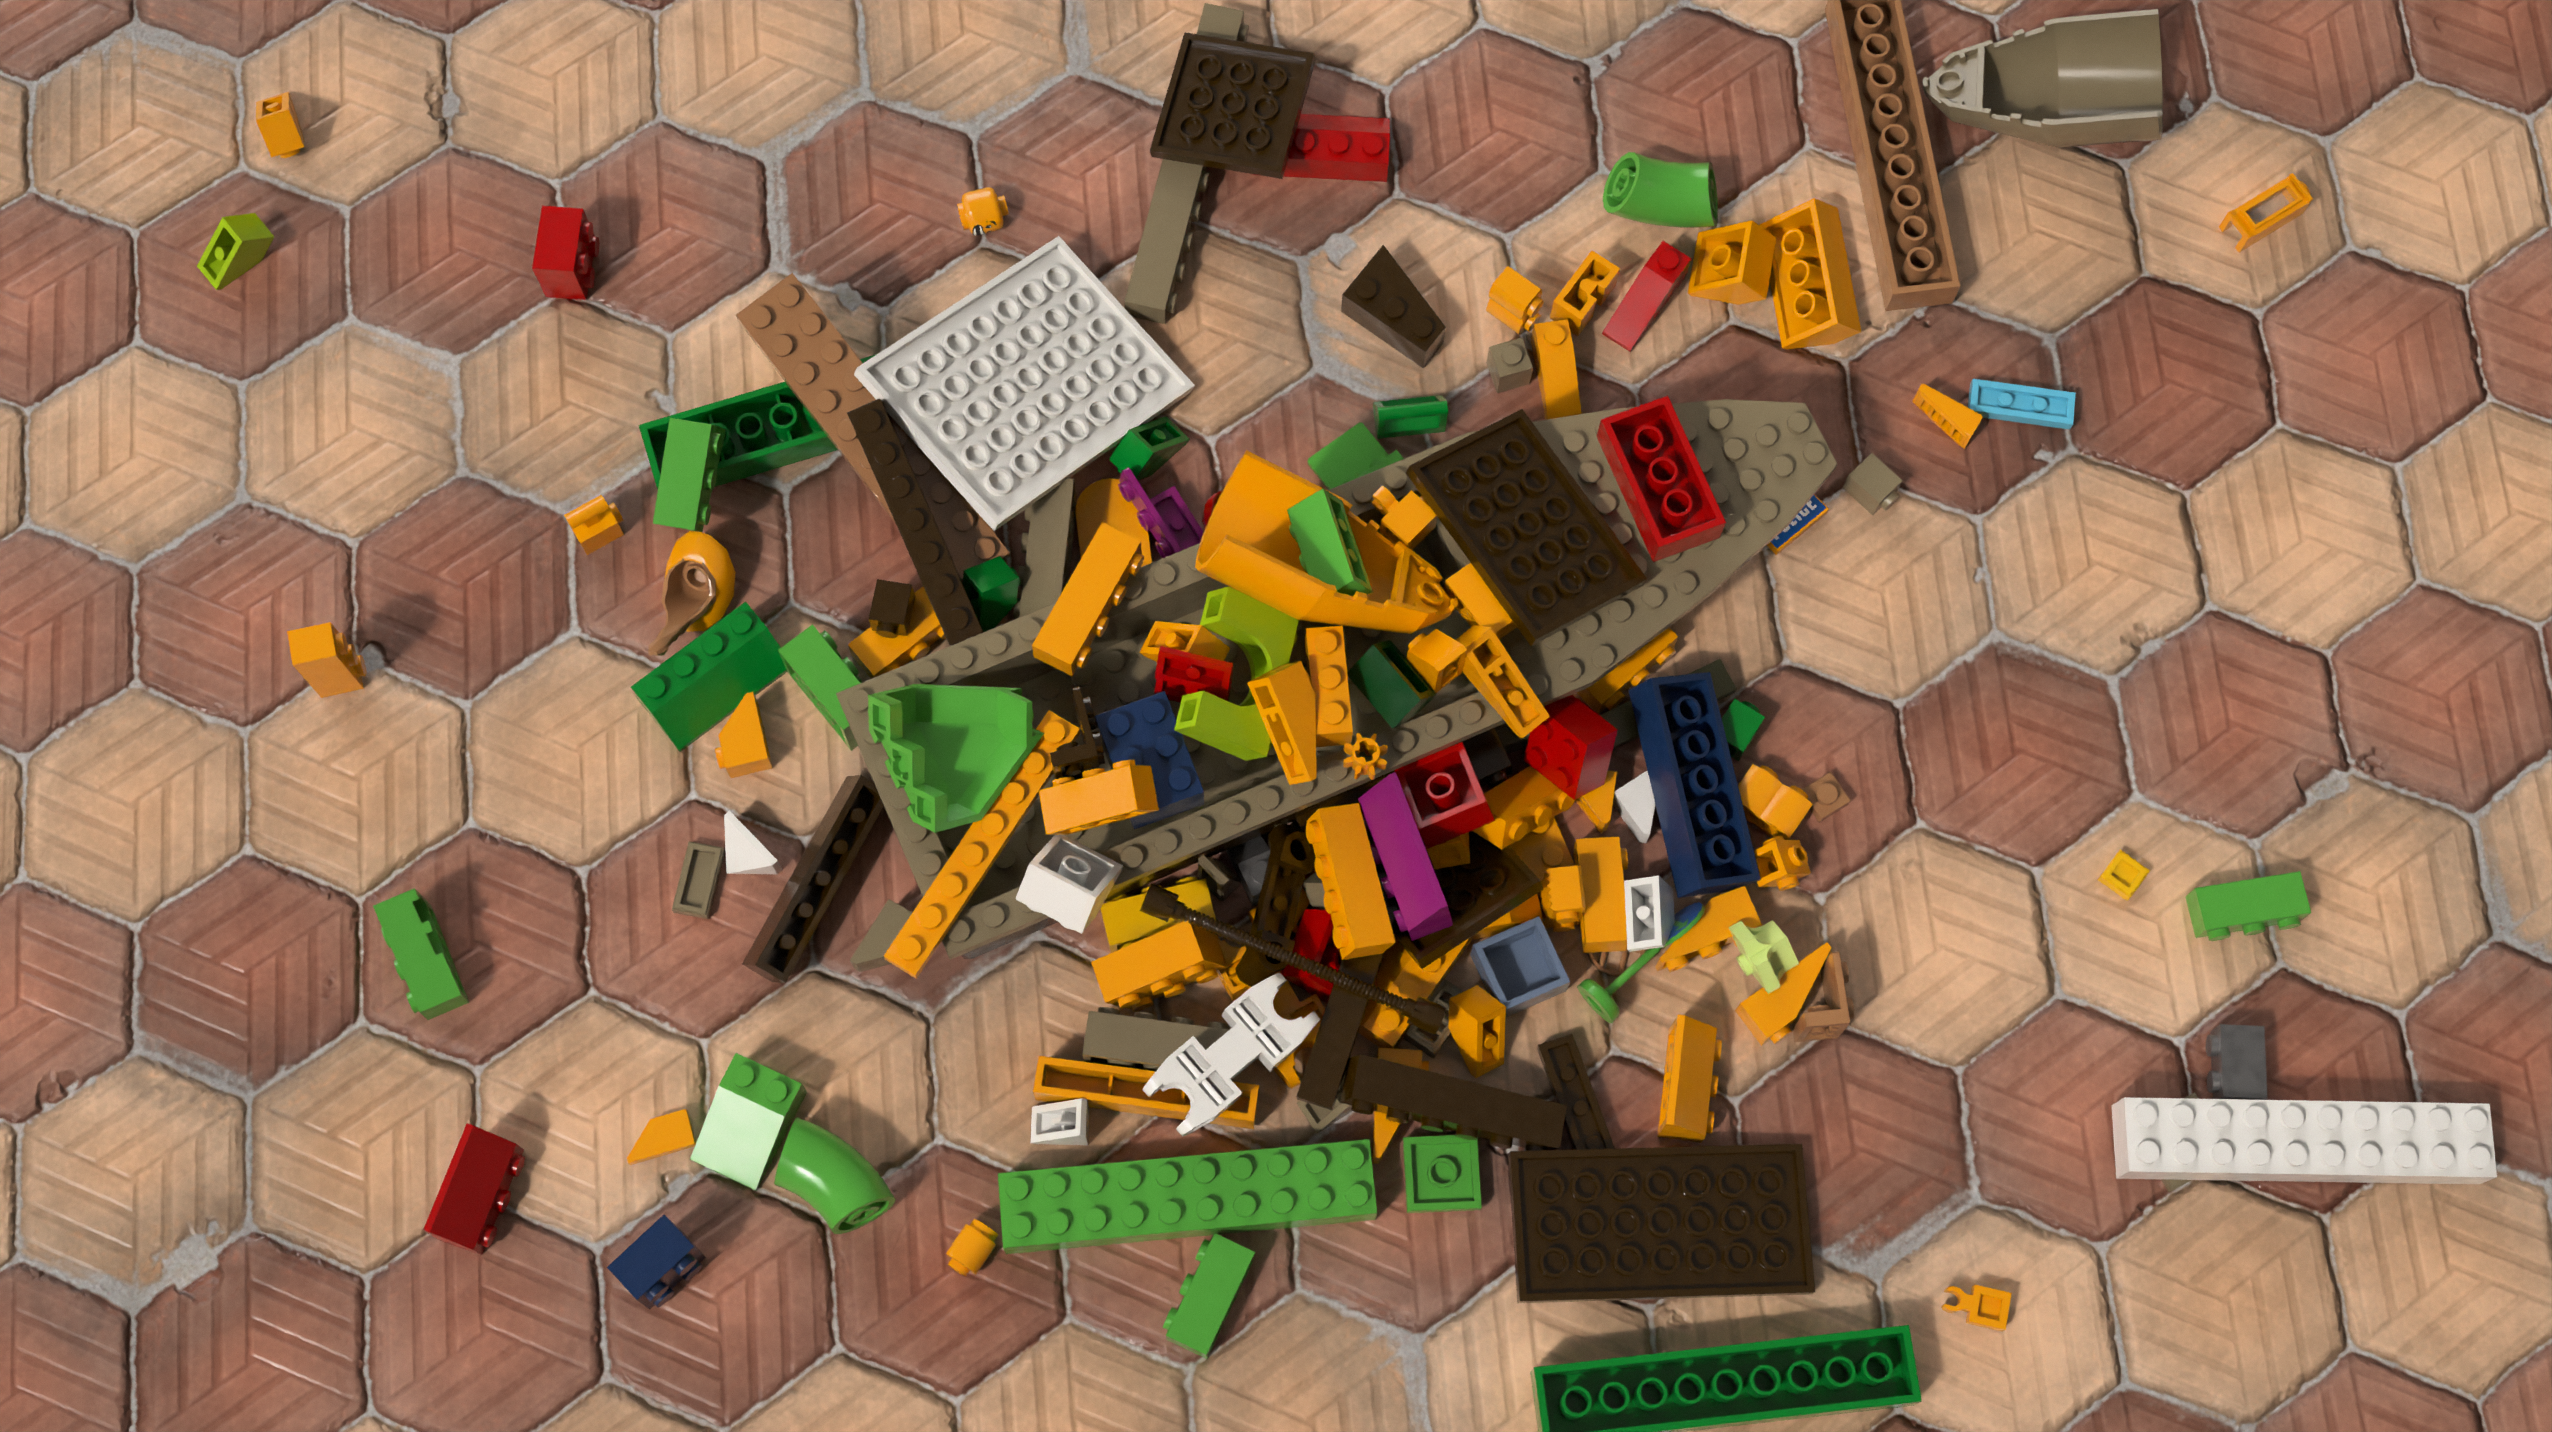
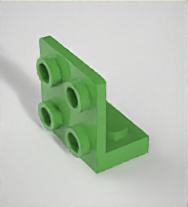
M1360 422L1308 458V465L1326 488L1330 490L1404 458L1397 449L1388 454L1365 425Z

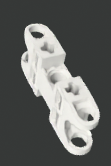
M1281 973L1274 974L1252 986L1224 1009L1221 1016L1230 1025L1231 1029L1205 1050L1198 1040L1192 1036L1165 1059L1142 1089L1148 1097H1151L1160 1089L1164 1092L1172 1088L1180 1089L1187 1094L1190 1099V1110L1185 1120L1176 1128L1183 1137L1215 1120L1240 1098L1242 1092L1232 1080L1258 1058L1268 1071L1271 1072L1297 1050L1319 1022L1320 1018L1314 1011L1304 1019L1300 1016L1293 1020L1284 1019L1276 1013L1273 1000L1279 991L1278 989L1287 981Z

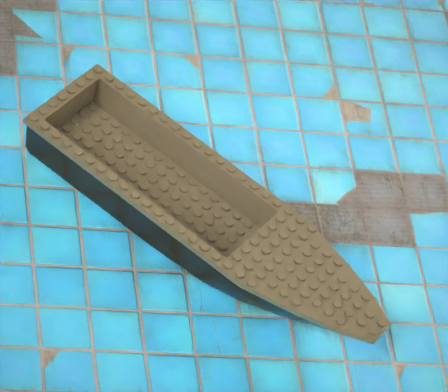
M1722 399L1672 404L1726 524L1720 538L1653 562L1596 436L1601 419L1634 407L1609 409L1532 422L1647 577V581L1640 588L1533 646H1530L1518 628H1515L1499 639L1543 706L1591 687L1706 600L1788 527L1837 466V462L1806 403ZM1477 431L1460 435L1328 491L1352 504L1353 506L1350 511L1368 524L1370 520H1373L1380 526L1381 519L1385 515L1379 512L1371 503L1374 500L1372 495L1381 486L1387 488L1398 502L1411 490L1417 496H1422L1406 474L1408 467ZM1438 517L1436 527L1413 549L1416 554L1438 570L1443 578L1440 581L1443 589L1446 579L1470 563ZM1200 543L1141 567L1135 576L1130 574L1124 584L1127 587V591L1119 606L1113 605L1107 615L1110 620L1105 632L1101 637L1095 636L1090 645L1092 653L1084 668L1078 667L1073 676L1033 656L1032 644L1056 604L1054 603L836 693L922 896L925 895L972 823L934 833L912 821L907 810L911 802L904 788L897 789L885 765V761L889 757L882 742L875 743L869 732L868 695L912 684L1022 688V697L1032 701L1034 712L1032 728L1034 729L1038 727L1048 710L1080 728L1075 712L1073 688L1080 687L1082 698L1090 697L1094 716L1154 695L1156 685L1155 672L1157 662L1143 656L1139 652L1155 621L1200 625L1207 593L1228 587V585L1199 572L1195 568ZM1456 608L1446 619L1411 634L1343 626L1347 672L1373 644L1391 640L1406 658L1409 643L1421 633L1428 635L1435 629H1438L1449 637L1457 639L1471 627ZM1299 620L1296 631L1297 641L1292 648L1289 663L1302 661L1304 669L1307 671L1305 652L1306 628L1343 625ZM1211 632L1230 648L1224 660L1234 663L1229 702L1240 705L1250 690L1247 684L1252 678L1249 661L1243 650L1236 643ZM1463 671L1458 677L1438 691L1437 695L1417 714L1393 729L1348 677L1353 727L1351 744H1355L1357 733H1360L1362 738H1371L1375 733L1377 734L1376 742L1378 745L1388 746L1387 753L1384 756H1380V758L1387 761L1386 770L1377 767L1374 780H1371L1368 775H1360L1356 780L1354 779L1355 771L1352 766L1348 768L1343 767V760L1351 756L1344 752V745L1316 747L1317 778L1310 782L1289 785L1273 744L1268 751L1267 757L1245 761L1182 734L1204 790V805L1137 829L1133 828L1129 818L1065 836L1123 865L1121 873L1104 901L1107 902L1198 863V859L1203 854L1211 857L1266 834L1278 825L1294 822L1297 820V816L1394 773L1396 769L1464 742L1493 728L1497 732L1508 726V724L1465 676ZM1169 700L1177 720L1181 703ZM1081 733L1075 741L1078 745L1084 744ZM1104 751L1105 764L1099 765V768H1104L1106 772L1110 771L1111 767ZM1365 751L1359 753V757H1364L1366 762L1371 761L1372 756H1367ZM1054 774L1052 775L1044 789L1053 787L1052 781L1055 780ZM1038 796L942 940L950 960L960 955L964 959H973L1058 922L1043 913L1029 909L1027 905L1015 899L1029 863L1054 836L1046 835L1040 796Z

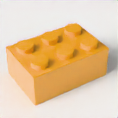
M1188 921L1180 922L1091 962L1105 1003L1119 1006L1121 1009H1132L1133 1012L1151 1007L1153 1005L1152 1000L1164 995L1165 998L1179 995L1186 991V985L1195 981L1198 984L1209 982L1218 977V971L1227 968L1215 932L1206 931V928L1197 927V924L1194 926L1193 923L1189 924Z

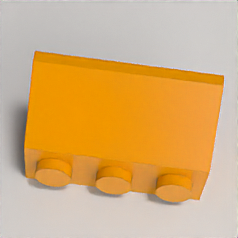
M1678 1014L1668 1032L1657 1137L1701 1143L1706 1137V1133L1711 1134L1713 1130L1714 1112L1708 1110L1710 1097H1716L1718 1076L1712 1075L1713 1062H1719L1722 1040L1716 1039L1717 1028L1686 1015Z

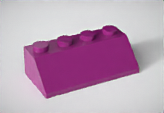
M1396 772L1389 774L1359 797L1358 801L1366 832L1370 831L1374 841L1373 844H1370L1375 866L1383 864L1387 875L1380 878L1387 898L1395 897L1399 906V910L1393 911L1400 932L1408 930L1413 941L1453 925L1398 776Z

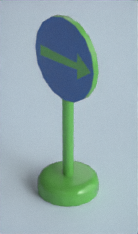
M1700 902L1693 903L1674 914L1675 923L1665 946L1682 937L1700 920L1705 911L1703 904ZM1661 948L1648 949L1605 989L1592 979L1583 980L1577 985L1580 994L1605 1021L1613 1023L1619 1017L1620 1010L1611 995L1649 962Z

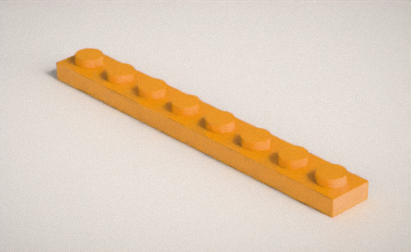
M1048 710L1036 730L1044 733L982 820L972 823L885 953V960L914 978H918L1038 798L1039 790L1044 789L1052 777L1053 768L1050 753L1057 751V747L1063 744L1075 742L1080 735V728L1052 711Z

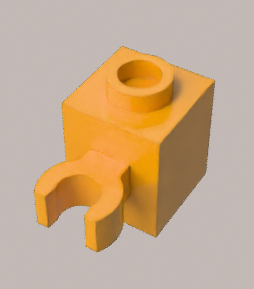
M1381 486L1372 495L1374 500L1371 504L1385 515L1381 519L1380 533L1396 545L1398 541H1401L1413 550L1436 527V514L1423 496H1417L1412 490L1400 502L1384 486Z

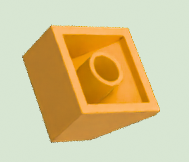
M1753 220L1698 232L1688 294L1693 297L1737 305L1765 300L1767 298L1776 237Z

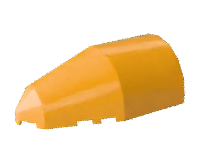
M1246 450L1228 479L1204 530L1195 568L1199 572L1297 620L1411 634L1442 621L1452 614L1458 605V600L1456 597L1450 599L1442 588L1440 581L1443 578L1438 570L1401 541H1398L1396 545L1377 532L1380 528L1373 520H1370L1368 524L1350 511L1353 506L1352 504L1330 491L1328 492L1343 502L1373 592L1367 595L1366 593L1356 591L1353 596L1336 592L1335 585L1327 584L1309 575L1300 563L1299 556L1301 551L1298 543L1290 533L1289 525H1291L1287 509L1324 488Z

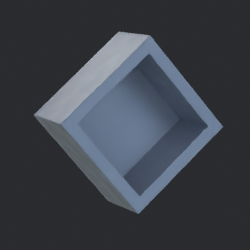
M1540 916L1472 946L1470 956L1484 986L1490 995L1506 1006V1017L1564 993L1568 989L1570 980Z

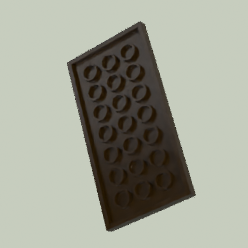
M1802 1144L1510 1151L1508 1153L1517 1303L1809 1295L1815 1293Z

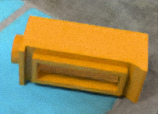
M2291 173L2287 178L2235 210L2229 211L2219 225V228L2224 232L2234 224L2242 235V238L2235 247L2240 253L2302 215L2313 200V197L2310 195L2306 184L2299 181Z

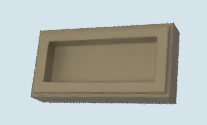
M688 842L672 906L673 913L709 919L726 852L723 847Z

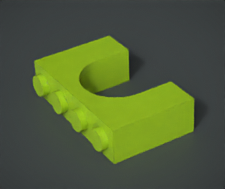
M1228 586L1207 593L1200 625L1213 633L1233 641L1243 650L1249 661L1251 680L1278 666L1289 664L1292 648L1297 641L1296 631L1299 620ZM1250 690L1240 705L1233 704L1205 691L1182 696L1174 731L1245 761L1267 757L1272 742Z

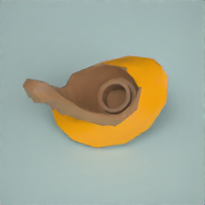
M689 531L676 540L666 564L661 601L666 611V623L656 639L649 644L648 653L650 656L665 655L671 643L676 641L685 631H706L723 617L734 596L736 572L727 549L711 535Z

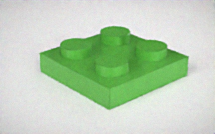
M1455 1135L1403 1137L1407 1213L1481 1210L1478 1140L1462 1139Z

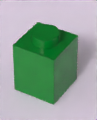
M1736 699L1733 700L1722 717L1730 755L1739 761L1760 729L1765 716L1760 714V710L1755 705L1747 701L1740 702Z

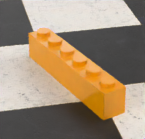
M1038 1056L1033 1088L1035 1100L1057 1103L1083 1098L1087 1099L1090 1108L1185 1120L1190 1110V1099L1180 1089L1172 1088L1164 1092L1160 1089L1151 1097L1147 1096L1142 1089L1156 1071ZM1234 1082L1241 1090L1242 1095L1210 1124L1254 1129L1259 1085Z

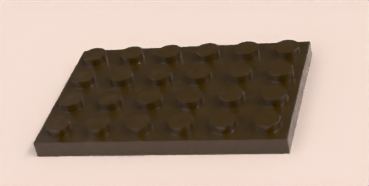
M1523 409L1415 462L1406 471L1410 480L1530 646L1541 642L1640 588L1647 581V577Z

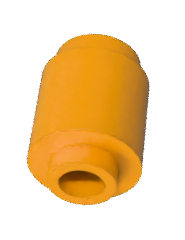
M974 1218L970 1225H964L946 1252V1255L950 1258L947 1265L964 1277L969 1272L976 1275L995 1248L996 1244L994 1241L998 1234Z

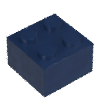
M663 1215L607 1268L637 1301L651 1309L654 1305L657 1308L664 1305L673 1296L674 1291L672 1289L682 1279L688 1281L701 1270L703 1265L700 1262L706 1257L677 1225L666 1215Z

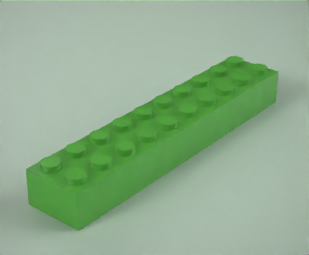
M1370 1139L998 1173L1002 1242L1006 1254L1214 1235V1233L1219 1235L1376 1220L1377 1216Z

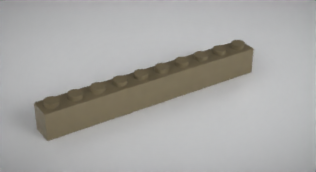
M1205 3L1197 34L1246 42L1249 25L1244 24V11ZM1166 159L1162 160L1125 298V309L1132 317L1166 324L1168 312L1173 314L1175 312L1178 300V293H1174L1176 282H1183L1186 270V263L1182 262L1184 252L1190 253L1194 240V232H1190L1192 222H1198L1201 214L1202 202H1198L1200 192L1206 193L1209 184L1210 172H1206L1207 166Z

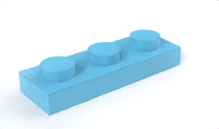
M1972 379L1969 388L1968 408L1981 414L1983 418L2070 430L2074 420L2076 393Z

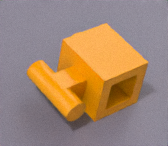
M602 495L564 515L587 555L624 535L619 526V523L624 521L615 503L613 502L608 505Z

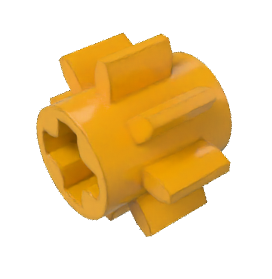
M1357 733L1354 745L1349 743L1344 745V752L1351 756L1343 760V767L1348 768L1352 766L1355 771L1354 779L1356 780L1360 775H1368L1371 780H1374L1377 767L1386 770L1387 761L1380 758V756H1384L1387 753L1388 746H1379L1376 742L1377 734L1375 733L1371 738H1362V735ZM1365 751L1367 756H1372L1371 761L1366 762L1364 757H1359V753Z

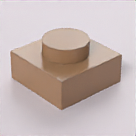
M1831 772L1802 789L1808 795V800L1813 804L1810 810L1819 823L1851 802Z

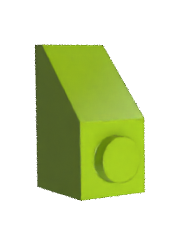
M256 213L222 217L197 267L216 290L223 289L262 261L274 239V235Z

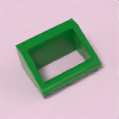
M1442 395L1373 402L1377 439L1445 432L1448 417L1447 400Z

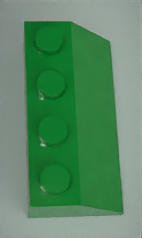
M745 601L632 685L631 689L642 706L678 751L681 752L732 714L746 693L753 692L756 696L784 675L787 670L778 652L781 648Z

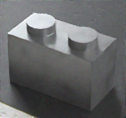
M2220 1024L2210 1031V1035L2206 1038V1054L2208 1057H2211L2212 1071L2208 1072L2207 1089L2209 1093H2213V1099L2266 1100L2267 1076L2264 1026Z

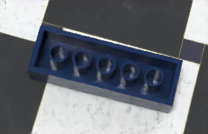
M1704 672L1650 678L1628 690L1677 897L1683 898L1732 891L1761 880L1711 673Z

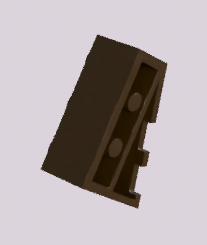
M1382 245L1342 294L1341 312L1424 368L1443 345L1446 327L1386 247Z

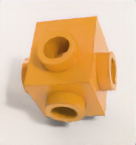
M1777 836L1764 841L1762 847L1754 850L1761 880L1757 881L1758 887H1778L1779 891H1784L1800 884L1798 879L1811 874L1807 863L1808 856L1805 849L1801 846L1800 840H1784L1783 836Z

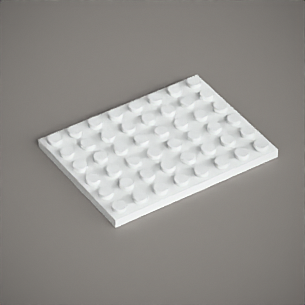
M1059 236L858 366L854 373V376L876 400L879 398L882 400L888 414L993 531L1055 489L1066 478L1072 477L1122 441L1129 429L1148 423L1191 393L1195 386Z

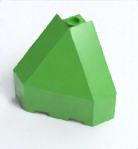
M912 684L868 695L869 732L875 743L882 742L889 757L885 761V765L896 788H904L911 802L907 810L912 821L934 833L982 820L1044 734L1032 728L1034 718L1032 701L1022 697V688Z

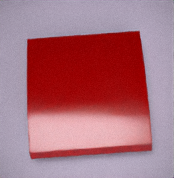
M1160 646L1155 672L1156 685L1154 695L1165 691L1168 700L1181 703L1183 695L1205 691L1229 702L1234 663Z

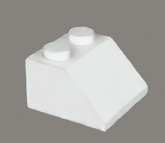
M1054 835L1029 863L1015 899L1027 905L1029 909L1043 913L1060 922L1065 928L1082 934L1097 916L1121 873L1123 865L1065 835Z

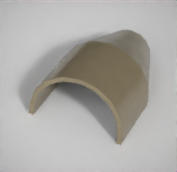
M2158 9L2053 18L2044 21L2043 27L2025 33L2023 29L2012 32L2013 37L1995 43L1991 39L1952 52L1942 60L1943 65L1929 78L1925 76L1922 80L1926 97L1955 123L2056 148L2162 140L2163 81Z

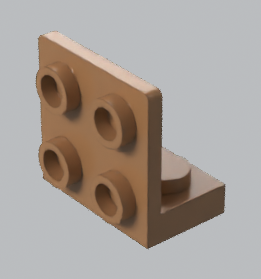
M1831 952L1820 970L1825 1005L1809 1007L1807 1009L1808 1012L1803 1013L1793 1027L1794 1042L1837 1039L1850 1024V1019H1854L1853 1000L1851 997H1846L1845 983L1849 981L1848 966L1846 961L1841 962L1840 952Z

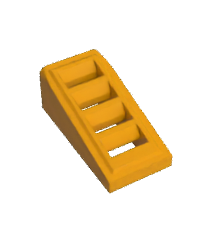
M1926 384L1920 385L1912 401L1953 441L1964 449L1983 418L1981 414Z

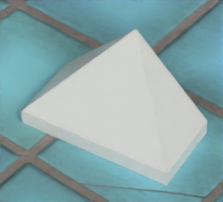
M729 810L724 815L726 874H778L783 869L778 860Z

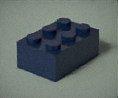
M1165 691L1095 716L1096 730L1099 731L1111 770H1113V763L1124 760H1135L1136 765L1151 766L1159 810L1130 818L1134 829L1204 805V790L1182 734L1174 731L1176 718Z

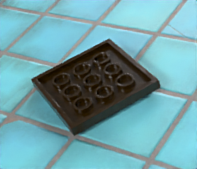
M1184 33L1151 144V156L1283 179L1316 62L1315 54Z
M1470 831V863L1434 869L1453 922L1452 926L1412 941L1408 930L1400 932L1395 920L1392 929L1394 937L1421 969L1543 890L1538 877L1509 845L1501 850L1474 831Z

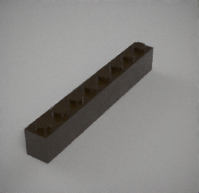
M879 398L847 412L949 645L952 646L983 633L984 629L882 400Z

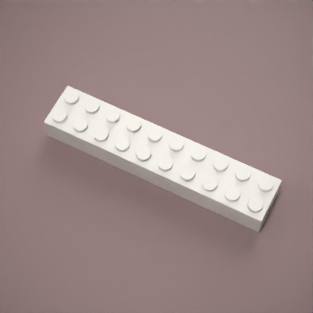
M2124 1097L2111 1105L2116 1179L2482 1184L2497 1178L2490 1104Z

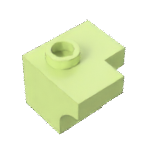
M1773 920L1757 928L1747 927L1742 921L1729 927L1741 953L1736 959L1746 976L1753 974L1768 994L1780 988L1782 975L1799 964L1791 944L1783 931Z

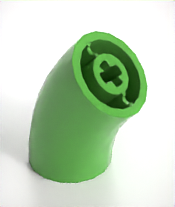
M1628 152L1616 162L1608 176L1603 194L1604 208L1608 213L1640 223L1678 228L1717 226V186L1711 162H1668L1646 157L1635 152Z
M798 1117L794 1120L778 1163L774 1182L775 1186L786 1189L808 1202L820 1213L834 1234H843L863 1227L883 1215L893 1206L896 1199L885 1181L855 1148L837 1135L816 1124Z

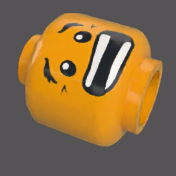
M991 187L966 192L962 195V203L957 204L963 229H969L975 236L1002 229L1004 224L1003 216L1009 215L1004 195L997 197L995 190Z

